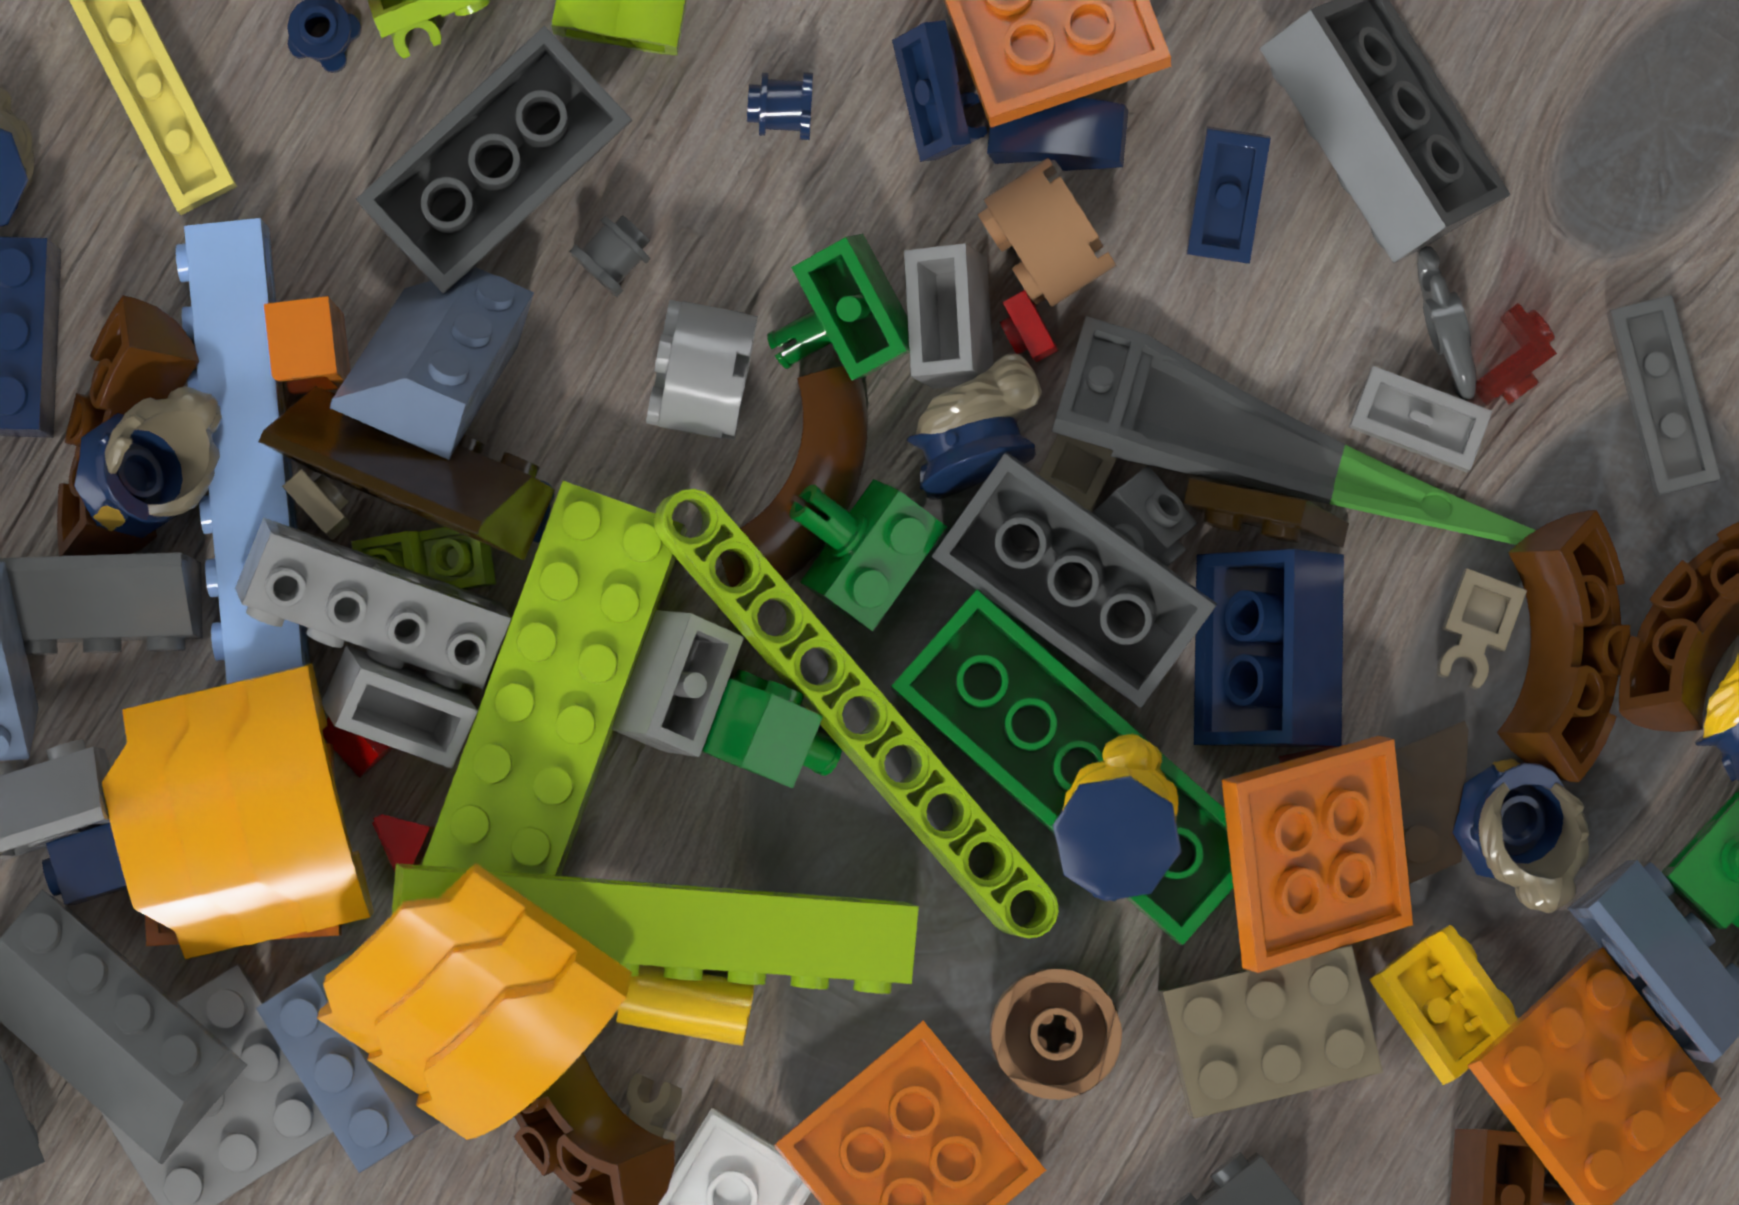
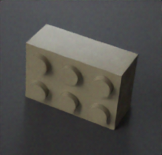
M1347 945L1259 973L1243 969L1158 990L1188 1115L1194 1119L1383 1073L1352 946Z

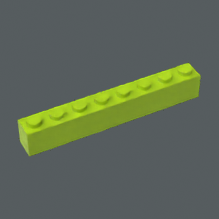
M396 863L392 914L404 901L439 898L469 869ZM487 870L632 972L631 976H638L639 965L662 966L664 967L663 977L679 980H702L703 969L728 971V982L749 985H765L767 974L790 975V986L807 989H829L830 978L854 980L853 990L878 994H891L892 983L912 984L919 907L905 901Z

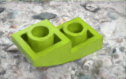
M446 527L420 532L404 531L351 541L353 550L465 590L496 585L491 546Z

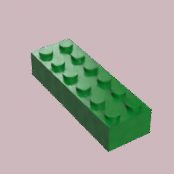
M978 590L971 595L891 685V690L1053 834L1052 825L1063 810L1066 792L1071 788L1079 770L1088 764L1103 761L1102 752L1105 744L1120 735L1135 734L1147 740ZM1161 753L1162 763L1160 769L1167 780L1173 782L1177 789L1178 812L1176 815V825L1181 853L1151 894L1128 897L1126 899L1177 944L1184 945L1233 889L1226 815L1224 807Z

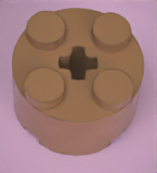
M1049 158L984 198L983 200L988 208L977 215L1002 252L1011 246L1017 252L1022 262L1014 266L1012 270L1035 305L1047 299L1051 307H1053L1117 265L1109 252L1099 258L1095 256L1094 253L1104 246L1061 176L1050 183L1047 179L1057 172Z
M1044 968L1019 977L1002 993L991 1017L990 1042L996 1061L1014 1084L1034 1096L1051 1100H1062L1091 1090L1110 1073L1120 1052L1122 1028L1114 1003L1104 989L1094 980L1068 969ZM1054 1015L1064 1016L1063 1026L1073 1031L1072 1039L1070 1042H1059L1056 1051L1046 1050L1047 1040L1037 1035L1040 1023L1045 1025L1051 1024Z

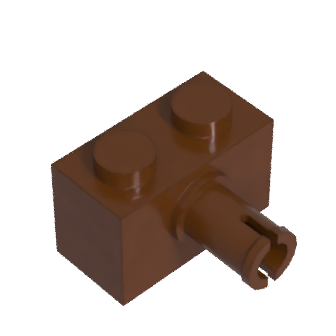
M1455 1129L1450 1205H1566L1567 1200H1572L1559 1183L1544 1182L1545 1165L1519 1132L1489 1129Z

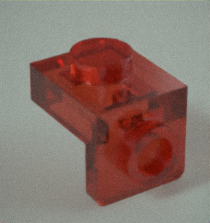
M1517 303L1500 317L1503 324L1521 346V349L1477 381L1475 391L1486 406L1500 396L1504 398L1508 405L1516 401L1540 383L1532 372L1557 354L1550 345L1555 340L1551 328L1534 309L1526 313L1523 307Z

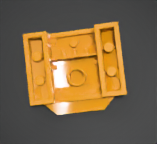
M312 663L122 709L127 743L102 781L105 802L120 864L133 909L174 930L185 959L305 931L308 933L370 918L374 914L359 850L352 852L328 757L322 729L328 725Z
M475 863L439 898L404 901L360 948L328 973L323 983L328 1002L319 1010L317 1019L369 1053L367 1058L369 1062L417 1093V1107L466 1140L487 1134L513 1118L538 1098L573 1064L627 998L632 972Z

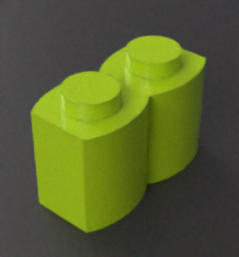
M556 0L551 25L554 35L580 41L617 45L639 51L678 56L687 0Z

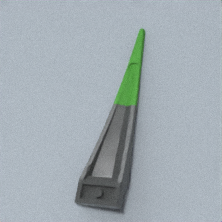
M1088 316L1085 317L1052 428L1054 433L1111 449V457L1514 545H1517L1526 536L1536 531L1438 489L1339 442L1239 389L1145 333Z

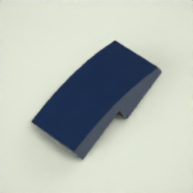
M1077 98L990 128L987 154L995 164L1036 162L1049 158L1050 161L1055 160L1062 171L1121 168L1124 165L1128 109L1125 104Z

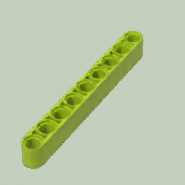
M697 489L682 490L663 499L656 508L654 516L655 531L660 540L787 687L804 695L802 704L806 709L823 716L820 725L992 924L1003 933L1028 939L1040 937L1049 932L1056 923L1059 912L1057 899L1049 886L717 501L708 493ZM680 502L692 503L699 509L702 515L701 530L693 538L682 536L673 525V511ZM726 550L737 554L744 563L745 572L743 579L734 587L724 585L719 581L715 572L716 560ZM769 599L777 601L786 612L787 620L785 627L776 636L768 635L758 624L757 615L759 608ZM811 648L822 652L828 661L827 676L817 685L806 681L800 670L801 658ZM853 697H858L866 702L870 711L868 725L857 734L851 732L845 726L842 717L845 704ZM897 745L902 746L908 751L912 762L910 773L899 782L894 781L888 776L884 764L887 753ZM938 794L946 796L953 807L952 820L941 830H936L931 826L926 812L929 802ZM985 842L992 849L995 861L989 874L978 878L969 868L968 859L972 849L979 843ZM1027 891L1035 900L1036 910L1030 922L1019 926L1011 916L1010 906L1017 894Z

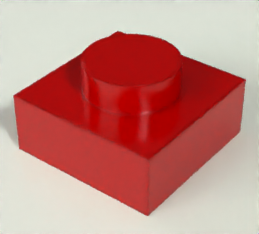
M1025 290L1002 302L1009 317L999 323L1016 354L1019 355L1028 350L1031 357L1037 363L1059 351L1033 301Z

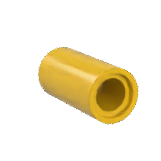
M639 965L638 976H631L627 998L617 1011V1023L738 1046L744 1045L755 985L728 982L726 977L703 973L702 980L699 981L663 977L664 967Z

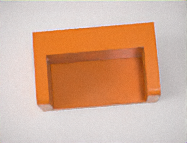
M329 296L264 304L272 377L279 382L286 381L287 389L293 395L307 394L315 386L327 391L338 390L350 373L344 313Z

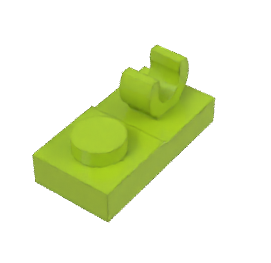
M368 0L381 38L391 35L395 50L403 59L410 57L405 41L406 34L414 28L424 29L427 31L433 46L441 44V33L433 17L440 14L443 17L453 12L456 16L469 15L483 9L490 2V0Z

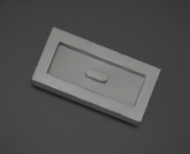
M1373 366L1369 371L1348 428L1468 473L1472 468L1493 411Z

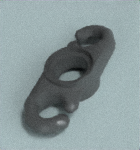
M1425 246L1419 250L1417 271L1424 300L1423 312L1426 326L1436 353L1438 355L1444 354L1448 367L1455 379L1453 386L1457 395L1462 400L1468 401L1475 396L1477 377L1470 347L1471 336L1467 317L1456 292L1450 293L1447 287L1446 280L1439 269L1440 258L1437 252L1431 246Z

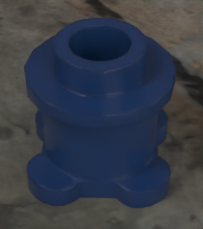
M304 0L297 4L290 14L287 25L289 35L288 48L295 58L304 59L308 57L321 63L324 70L328 73H337L346 67L347 58L345 54L351 41L360 36L361 24L356 16L347 14L343 6L335 0ZM323 22L330 24L329 31L324 36H311L315 25Z
M762 72L761 85L749 84L747 122L759 123V135L765 136L766 129L800 131V140H810L813 73L804 72L803 81L769 79V73Z

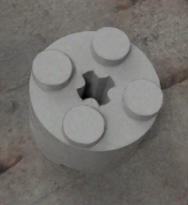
M669 300L664 330L658 346L654 372H657L655 386L652 387L646 424L720 439L735 440L758 316L686 301Z

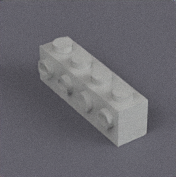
M264 517L235 587L242 605L248 606L246 613L258 621L277 627H282L284 620L308 627L306 634L318 642L336 648H342L345 641L368 648L366 655L378 663L402 669L404 662H408L427 669L425 675L432 681L457 690L462 688L464 682L483 689L512 619L501 602Z

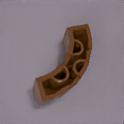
M122 295L101 329L91 351L90 357L95 361H99L93 373L89 394L76 393L64 443L74 445L76 449L70 467L69 484L61 483L58 488L57 539L59 556L132 554L142 550L157 537L156 530L144 538H138L116 531H109L98 526L74 487L80 458L81 437L115 414L125 415L134 405L150 397L155 400L167 399L170 392L184 387L190 374L199 363L192 340L176 320L157 306Z
M844 366L818 371L797 378L803 406V430L795 464L787 481L773 501L758 516L740 528L785 581L801 571L826 543L799 522H795L790 518L789 513L794 501L818 514L816 508L799 497V494L805 488L815 484L823 493L848 511L856 493L864 465L868 424L865 390L862 378L851 381ZM726 550L720 554V558L729 585L734 587L743 579L745 572L744 563L737 554Z
M1597 510L1568 514L1547 523L1526 536L1508 552L1518 571L1523 588L1527 590L1526 599L1530 616L1531 640L1529 663L1520 695L1508 718L1496 733L1509 749L1525 763L1541 764L1554 771L1560 780L1568 782H1580L1605 746L1615 724L1617 716L1609 712L1614 700L1618 677H1621L1622 663L1630 639L1631 626L1622 625L1620 601L1617 585L1625 584L1623 572L1611 537Z
M1739 521L1718 532L1716 535L1719 540L1705 548L1689 563L1681 560L1650 597L1649 600L1653 605L1642 622L1637 636L1630 637L1621 669L1619 712L1632 724L1655 731L1685 732L1703 730V710L1709 682L1722 655L1739 635Z
M584 1053L538 1098L514 1116L520 1126L514 1138L543 1176L554 1172L574 1191L571 1202L575 1205H659L668 1191L675 1168V1141L652 1134L631 1120L603 1089Z

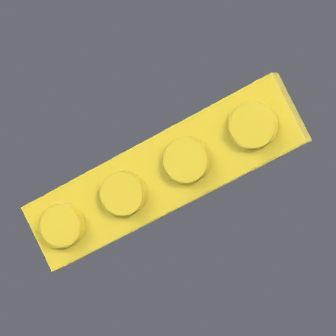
M69 0L177 212L183 215L238 187L143 1Z

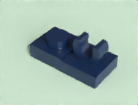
M946 21L924 22L893 39L892 43L920 162L939 160L984 137L987 134L986 126L972 128L966 123L964 109L979 103L980 100L978 94L972 92L959 93L957 85L959 77L956 69L957 54L953 44L950 42Z
M1207 126L1186 249L1188 255L1250 264L1271 140L1270 136Z

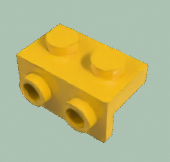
M1451 925L1421 939L1369 979L1442 1085L1456 1080L1469 1070L1468 1065L1518 1019L1510 999L1496 988L1479 964L1477 954L1472 945L1465 938L1461 937Z

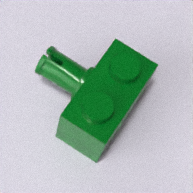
M864 234L847 236L791 267L814 310L767 334L771 350L778 346L782 347L796 339V344L774 355L785 369L793 367L798 361L832 343L851 381L868 376L910 353L908 316Z
M875 479L872 480L850 512L823 493L817 485L812 484L805 488L799 494V497L816 508L818 514L794 501L789 516L793 521L799 522L826 542L827 545L800 583L847 618L873 631L947 526L900 490Z
M738 669L734 680L728 679L702 752L793 788L802 766L822 776L830 774L840 760L842 749L831 736L817 731L823 716L801 707L804 699L802 693L777 682L767 681Z
M1739 788L1661 871L1674 888V893L1713 929H1726L1731 923L1739 928Z

